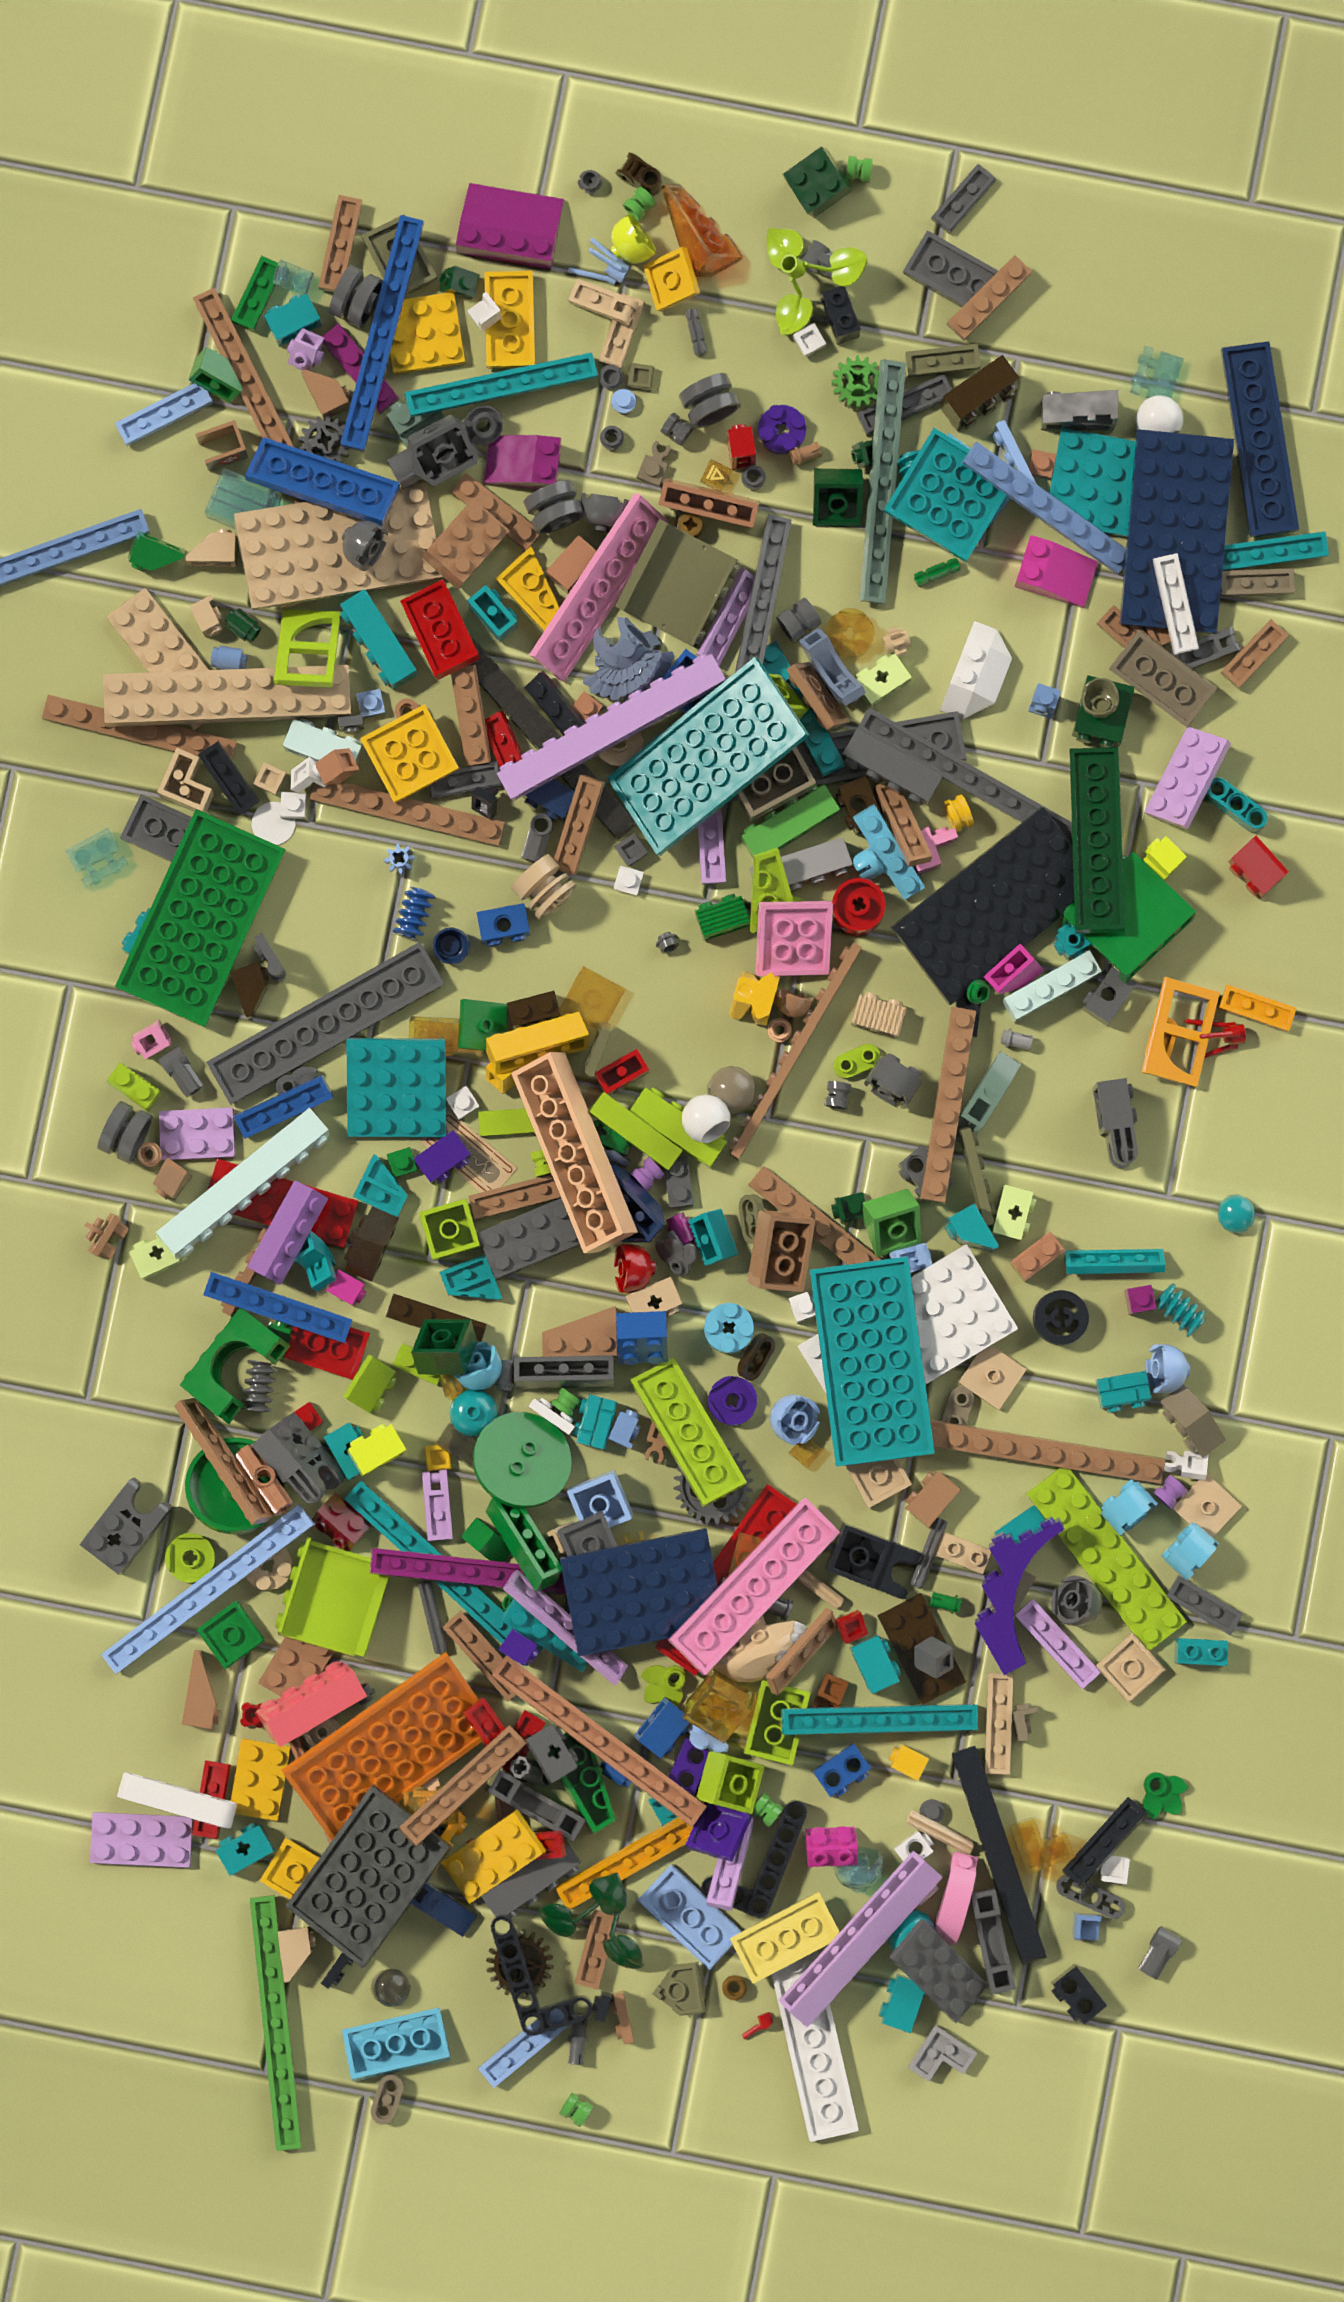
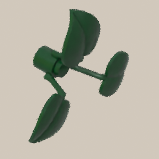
M618 1872L592 1880L589 1885V1891L597 1902L577 1917H572L569 1908L556 1903L546 1904L538 1910L540 1918L553 1933L562 1937H570L576 1932L574 1923L579 1922L600 1906V1909L605 1914H614L609 1933L610 1939L605 1940L603 1943L607 1956L614 1963L625 1968L639 1969L644 1966L642 1953L636 1942L625 1935L615 1936L619 1915L627 1905V1893L624 1890Z

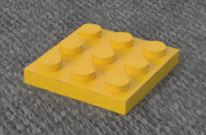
M447 292L404 299L390 353L394 375L465 364L454 293Z
M425 704L360 738L394 803L460 770Z

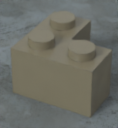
M1184 1384L1160 1401L1165 1409L1162 1412L1163 1416L1170 1424H1176V1430L1183 1438L1186 1437L1183 1442L1192 1453L1196 1451L1203 1458L1226 1441L1210 1411Z

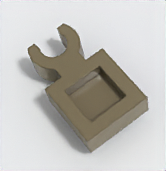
M655 441L652 445L653 456L645 455L637 474L638 480L656 487H660L668 467V463L664 462L663 459H666L670 454V446L668 445L664 452L657 451L658 441Z

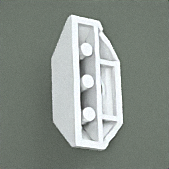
M974 621L941 706V712L950 713L958 711L959 719L963 720L995 704L1012 660L997 629Z

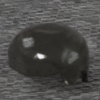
M381 1970L372 1979L371 1992L373 1998L383 2006L395 2007L401 2005L410 1995L411 1984L409 1978L400 1970Z

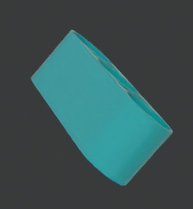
M1220 777L1213 779L1205 795L1206 799L1247 831L1256 833L1262 830L1268 821L1267 812L1225 779ZM1211 786H1220L1223 791L1222 795H1214L1211 792ZM1230 801H1240L1242 809L1238 811L1232 809ZM1250 815H1258L1261 818V824L1253 825L1249 819Z

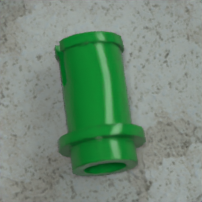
M933 1591L930 1607L951 1611V1614H954V1612L959 1613L962 1599L957 1598L958 1595L953 1597Z

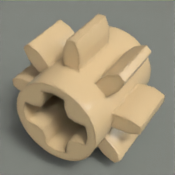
M898 626L887 629V636L882 637L887 654L894 653L898 657L906 655V648L911 647L907 631L905 629L899 631Z

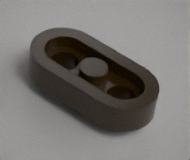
M760 1333L752 1339L737 1366V1372L740 1377L748 1381H753L759 1377L775 1350V1341L772 1337Z

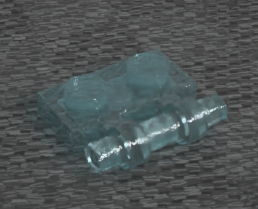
M1145 346L1143 353L1139 355L1137 361L1139 366L1136 374L1132 377L1131 383L1133 385L1130 392L1139 395L1141 388L1148 389L1146 399L1159 395L1172 398L1184 358L1161 351L1157 360L1152 358L1154 349ZM1148 367L1155 369L1152 380L1145 377Z
M108 827L65 851L77 873L85 869L89 873L88 876L81 879L85 888L92 884L97 885L101 883V879L112 873L117 874L121 872L120 869L128 865L124 856L115 861L112 854L120 851V848ZM106 859L108 865L96 871L93 865Z

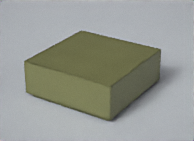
M630 363L627 388L651 392L654 366Z

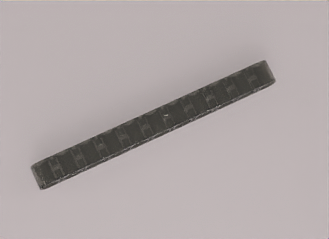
M471 636L481 659L468 666L476 665L478 682L483 690L505 712L506 716L537 751L543 748L542 744L553 737L556 740L561 738ZM584 763L560 775L574 791L579 776L582 774L599 780ZM604 786L595 816L614 838L619 841L637 824Z

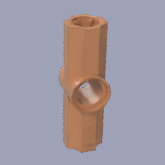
M251 1445L241 1448L235 1454V1457L252 1481L257 1492L261 1494L275 1516L286 1513L293 1506V1502L275 1477L274 1470L267 1465ZM261 1477H269L271 1479L268 1483H260L258 1481Z

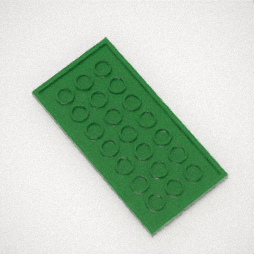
M195 809L116 982L115 988L205 1028L286 849Z

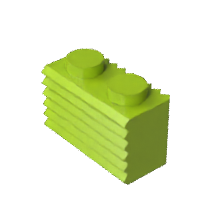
M123 1063L117 1065L106 1081L148 1113L162 1096V1092Z

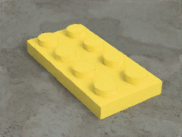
M818 1891L730 1937V1940L754 1984L830 1944L840 1932Z

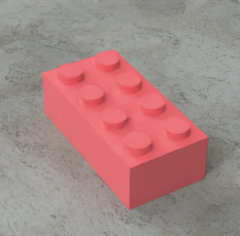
M343 1661L329 1664L325 1668L326 1671L319 1675L313 1674L307 1677L302 1685L297 1688L290 1687L282 1693L283 1696L276 1700L271 1699L264 1702L260 1706L261 1709L256 1711L269 1737L279 1747L367 1697L356 1674Z

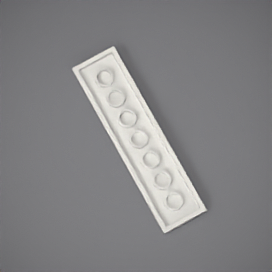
M818 1950L772 1974L810 2142L859 2131L830 2003L807 2028L779 2002V1999L819 1956Z

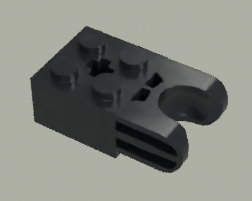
M842 1522L839 1530L840 1533L837 1535L825 1569L900 1599H906L908 1591L904 1586L894 1582L891 1576L892 1568L900 1561L918 1563L923 1555L917 1550ZM862 1549L861 1553L864 1554V1557L854 1561L853 1552Z

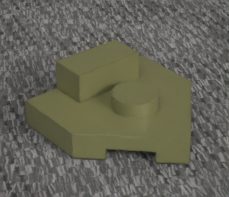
M699 1962L673 1965L652 1994L670 2006L679 2016L706 2012L704 2001L706 1991L703 1973H700Z

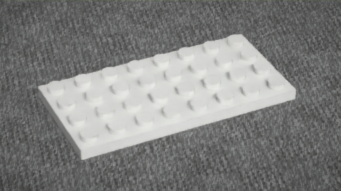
M967 1244L911 1277L926 1384L1018 1329ZM817 1334L798 1345V1348L826 1393L819 1336Z

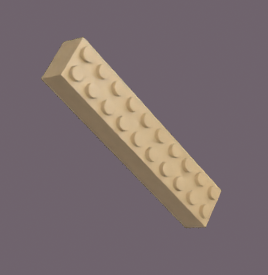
M335 665L333 688L275 685L273 683L275 668L102 674L105 726L300 720L301 718L326 719L351 716L349 665ZM327 666L288 667L287 673L326 675Z

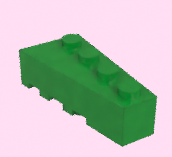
M564 1733L566 1739L563 1740V1743L567 1750L573 1749L579 1761L576 1762L578 1768L559 1778L580 1816L586 1820L585 1824L591 1834H594L616 1821L596 1755L570 1735ZM550 1745V1752L547 1753L548 1757L558 1759L557 1753L559 1749H553Z

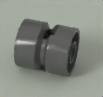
M805 597L793 605V610L786 609L776 616L783 632L793 643L805 635L806 629L812 631L822 624L816 610Z

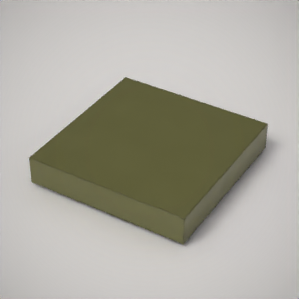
M604 1021L600 1023L584 1065L585 1074L594 1077L611 1032V1025Z

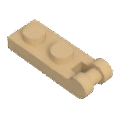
M577 279L568 298V301L573 305L611 318L626 326L630 325L633 310L636 311L639 305L632 298L581 279ZM619 304L625 306L622 312L617 311Z

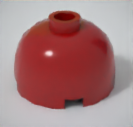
M620 1244V1246H617L614 1268L618 1266L619 1277L615 1276L618 1291L620 1293H632L645 1288L651 1280V1275H655V1261L651 1260L646 1249L639 1245Z

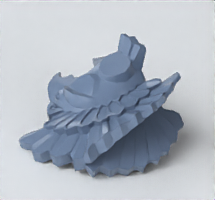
M617 617L621 636L616 645L612 638L603 636L601 628H597L595 631L593 642L598 655L595 656V665L599 667V670L594 675L584 677L583 684L590 686V693L597 695L600 693L601 697L611 696V701L617 700L624 703L630 694L640 689L644 692L651 688L650 684L653 681L663 678L671 668V662L675 655L673 651L663 653L660 650H653V647L661 644L657 636L650 630L643 633L628 618Z

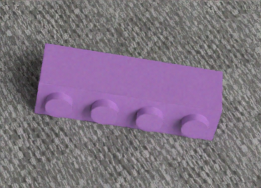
M294 1180L247 1268L281 1285L328 1198Z

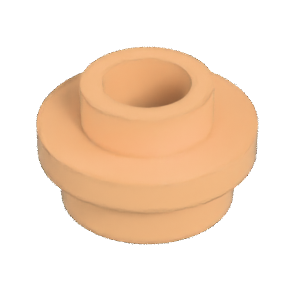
M776 1018L769 1023L767 1032L773 1041L785 1042L791 1036L792 1026L786 1019ZM778 1026L784 1028V1033L781 1035L775 1032V1028Z
M144 1143L138 1150V1159L144 1166H156L162 1158V1151L156 1143ZM151 1150L153 1152L152 1159L149 1158V1152Z

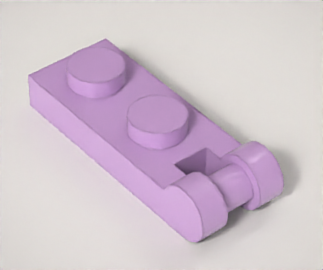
M447 1469L439 1470V1473L424 1471L422 1472L428 1541L453 1539ZM431 1483H440L441 1490L431 1491Z

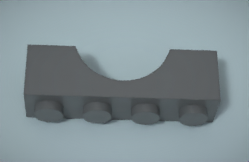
M502 1770L497 1771L491 1777L484 1791L518 1809L553 1831L562 1830L563 1837L573 1842L586 1821L584 1818L543 1796Z
M988 1888L973 1891L970 1901L989 1992L995 1994L1014 1990L1016 1986L1004 1939L996 1890Z

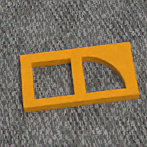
M1164 977L1142 1073L1192 1087L1198 1086L1209 1040L1200 1039L1199 1035L1208 1034L1211 1031L1220 992ZM1174 991L1208 1000L1201 1032L1167 1023ZM1164 1033L1198 1043L1191 1075L1180 1070L1169 1059L1164 1047Z

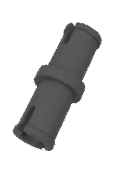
M588 2018L572 2024L571 2035L568 2036V2040L571 2041L568 2064L584 2065L585 2042H588V2037H586Z

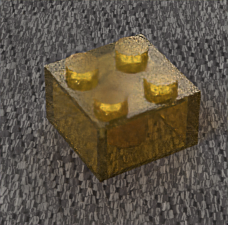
M712 1669L687 1699L683 1719L725 1743L752 1711L755 1694L717 1670Z

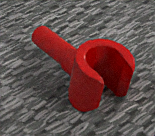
M766 2012L758 2015L757 2018L760 2024L744 2032L742 2037L747 2039L757 2031L769 2028L773 2024L771 2013Z

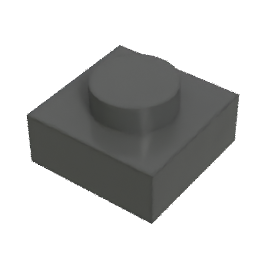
M362 715L338 717V726L340 731H344L345 734L359 733V729H364V719Z
M635 833L614 846L628 868L648 855L647 850Z

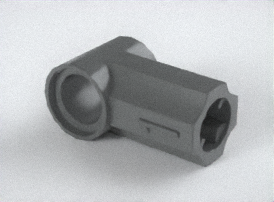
M813 240L801 260L814 265L832 267L830 264V257L832 255L830 249L824 244ZM807 268L808 270L814 273L820 272L828 278L832 279V272H824L820 270Z
M537 814L532 818L521 859L535 863L544 856L553 829L551 819L547 815ZM545 820L548 823L547 830L538 832L535 829L536 822Z
M179 1046L158 1059L167 1074L175 1080L186 1098L195 1094L204 1086L189 1065L191 1063Z
M518 1756L516 1760L511 1762L510 1770L515 1778L521 1779L523 1782L542 1786L549 1784L537 1761Z
M1160 1926L1153 1935L1149 1944L1150 1948L1137 1969L1157 1980L1169 1958H1172L1177 1952L1183 1939Z

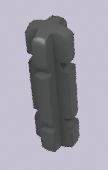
M697 308L686 310V318L689 322L688 327L691 341L694 344V354L701 356L707 353L706 342H704L705 337L701 320H699V311Z

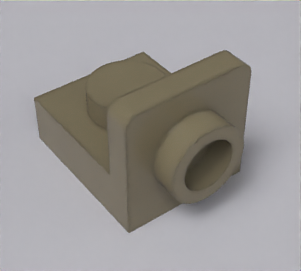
M1031 1703L1016 1705L1017 1710L1012 1711L1016 1740H1029L1028 1734L1032 1733L1029 1719H1025L1024 1715L1038 1712V1707H1031Z

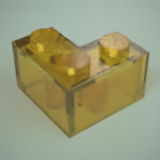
M1033 1817L1009 1825L1027 1874L1075 1858L1067 1833L1062 1832L1042 1840Z

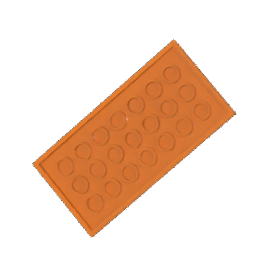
M445 1652L281 1771L332 1841L372 1785L377 1786L398 1803L480 1744L482 1740L462 1714L463 1711L479 1699Z

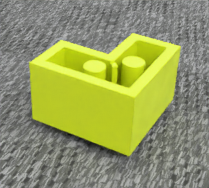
M1165 836L1162 840L1156 838L1147 847L1148 849L1145 851L1147 856L1143 861L1165 881L1183 863L1187 856Z
M383 1423L371 1430L370 1437L364 1439L363 1436H360L350 1442L351 1448L347 1452L362 1477L405 1453L406 1448L392 1424L386 1427Z

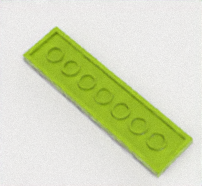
M1058 1468L1026 1493L1045 1520L1053 1517V1519L1060 1517L1064 1524V1530L1057 1534L1130 1631L1149 1651L1187 1622L1171 1600L1166 1597L1165 1592L1122 1536L1101 1515L1102 1510L1070 1469Z

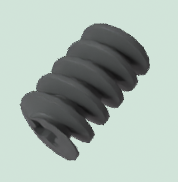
M248 1360L247 1363L254 1368L246 1370V1373L252 1376V1378L244 1380V1383L249 1385L250 1388L243 1389V1393L249 1397L241 1399V1402L247 1405L246 1408L241 1409L263 1413L271 1412V1408L265 1406V1403L272 1402L273 1399L266 1396V1394L274 1392V1389L269 1387L268 1384L276 1382V1379L272 1378L270 1374L277 1373V1369L271 1366L273 1363Z

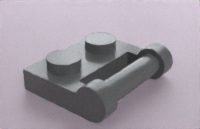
M261 933L254 937L257 944L253 947L262 962L266 960L269 962L267 969L274 981L281 982L285 979L286 972Z

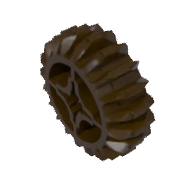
M522 1929L521 1937L518 1938L528 1969L540 1970L539 1974L532 1980L537 1994L538 1989L535 1985L538 1983L544 1988L546 1983L542 1980V1977L546 1979L551 1978V1975L545 1972V1969L552 1970L554 1968L553 1964H546L547 1960L553 1959V1954H544V1952L550 1949V1946L540 1947V1944L544 1941L543 1937H540L535 1942L533 1939L536 1933L531 1932L530 1937L527 1938L525 1937L526 1930ZM507 1944V1945H505V1946L503 1947V1951H504L505 1948H507L508 1946H510V1945H512V1944ZM526 1944L537 1951L541 1962L531 1960L526 1956ZM490 1948L489 1952L495 1955V1958L488 1957L486 1959V1962L494 1963V1966L487 1968V1972L496 1973V1975L490 1978V1981L495 1982L499 1979L500 1983L496 1986V1989L500 1990L505 1985L507 1988L504 1994L509 1995L510 1989L507 1979L500 1970L499 1965L502 1964L498 1951ZM513 1969L514 1981H521L524 1971L521 1970L520 1976H518V1969ZM523 1993L525 1998L529 1996V1993Z

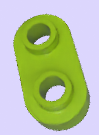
M872 1044L859 1046L839 1055L834 1061L833 1070L842 1079L854 1077L872 1069L880 1057V1051ZM871 1052L873 1058L871 1060H866L864 1058V1053ZM842 1062H849L850 1068L848 1070L842 1069Z

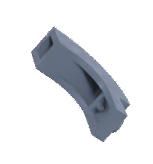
M819 627L798 640L808 660L839 703L847 706L857 701L859 697L866 693L863 686L844 666L830 639Z

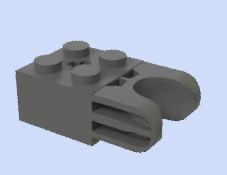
M1127 1078L1097 1082L1092 1088L1100 1136L1105 1135L1108 1157L1112 1166L1126 1168L1138 1155L1134 1131L1137 1113L1135 1108H1131L1130 1103L1131 1098H1133L1132 1084H1127Z
M294 1412L269 1428L251 1445L268 1466L274 1470V1473L283 1483L288 1481L307 1503H316L323 1497L325 1489H335L344 1481L345 1474L341 1467L322 1446L319 1439L305 1426L302 1419Z
M135 1477L126 1483L79 1544L118 1575H123L172 1508V1505L168 1502H162L150 1513L142 1514L138 1512L134 1505V1499L141 1485L140 1481ZM119 1534L121 1536L119 1538V1540H121V1544H114L112 1546V1540H110L111 1536H116Z

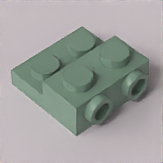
M401 402L393 404L389 408L390 413L387 414L390 424L406 449L410 435L444 418L441 411L410 418L407 404H402Z

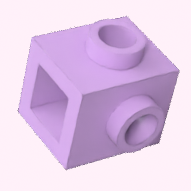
M302 328L296 339H292L288 346L287 353L290 354L288 364L295 366L299 370L311 371L315 365L319 366L324 352L321 351L324 337Z

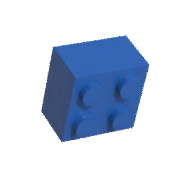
M666 1311L616 1313L618 1364L635 1365L637 1363L659 1364L661 1362H668Z

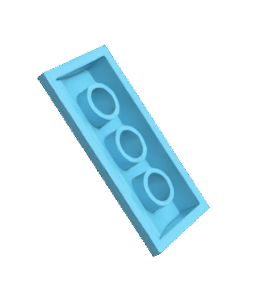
M440 2007L342 2030L350 2076L353 2082L451 2060Z

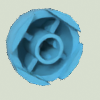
M478 1342L465 1375H454L463 1387L469 1390L477 1391L490 1388L500 1377L502 1371L499 1353L493 1345L489 1346L487 1342Z

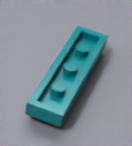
M1163 1249L1065 1250L1064 1256L1066 1274L1165 1272L1166 1267Z
M515 1599L511 1601L500 1618L502 1622L579 1671H584L588 1665L587 1661L581 1656L578 1657L572 1648Z

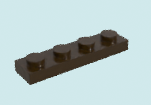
M394 1293L386 1314L387 1318L421 1328L424 1319H471ZM471 1319L477 1341L482 1342L487 1324Z

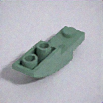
M1002 1051L998 1053L973 1091V1095L961 1111L957 1129L969 1127L972 1132L975 1131L977 1134L983 1128L1021 1065L1019 1062ZM957 1130L955 1140L961 1144Z

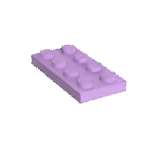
M1187 727L1144 812L1150 817L1188 830L1231 743L1227 739Z
M93 1812L90 1863L191 1867L193 1819L172 1815Z

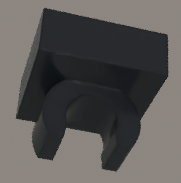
M492 786L488 787L486 791L477 787L472 791L471 809L491 820L497 815L498 799L495 795L499 793V790Z

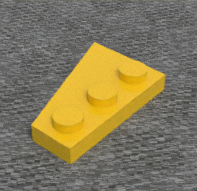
M531 546L495 579L544 632L559 610V606Z

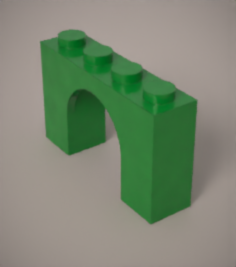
M239 1308L231 1316L224 1329L216 1335L209 1348L201 1354L191 1371L184 1376L180 1386L215 1415L230 1424L244 1404L230 1394L223 1386L221 1373L226 1360L239 1350L253 1349L276 1365L290 1345L247 1311Z

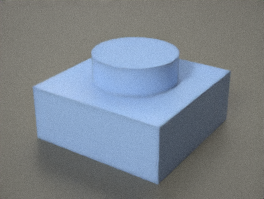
M380 689L356 694L360 714L363 716V719L385 714Z

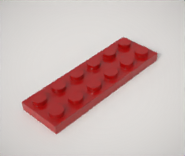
M217 1158L208 1189L236 1168L238 1164ZM276 1178L270 1183L271 1187L264 1194L255 1195L250 1199L252 1202L247 1208L242 1211L238 1209L232 1215L269 1226L294 1181ZM308 1186L328 1198L311 1231L321 1238L323 1242L345 1248L359 1201Z

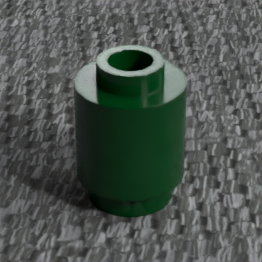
M238 608L236 611L232 609L225 618L227 622L225 627L243 641L247 640L252 643L262 630V627L258 625L259 622L241 608Z

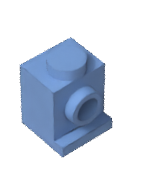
M1038 683L1028 712L1051 719L1061 690Z
M628 1409L626 1413L620 1411L608 1439L631 1449L633 1444L629 1443L631 1438L635 1440L641 1426L637 1425L641 1415Z

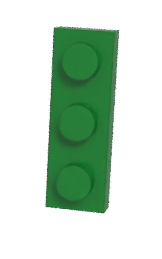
M261 255L232 316V323L252 332L255 331L284 269L282 264Z

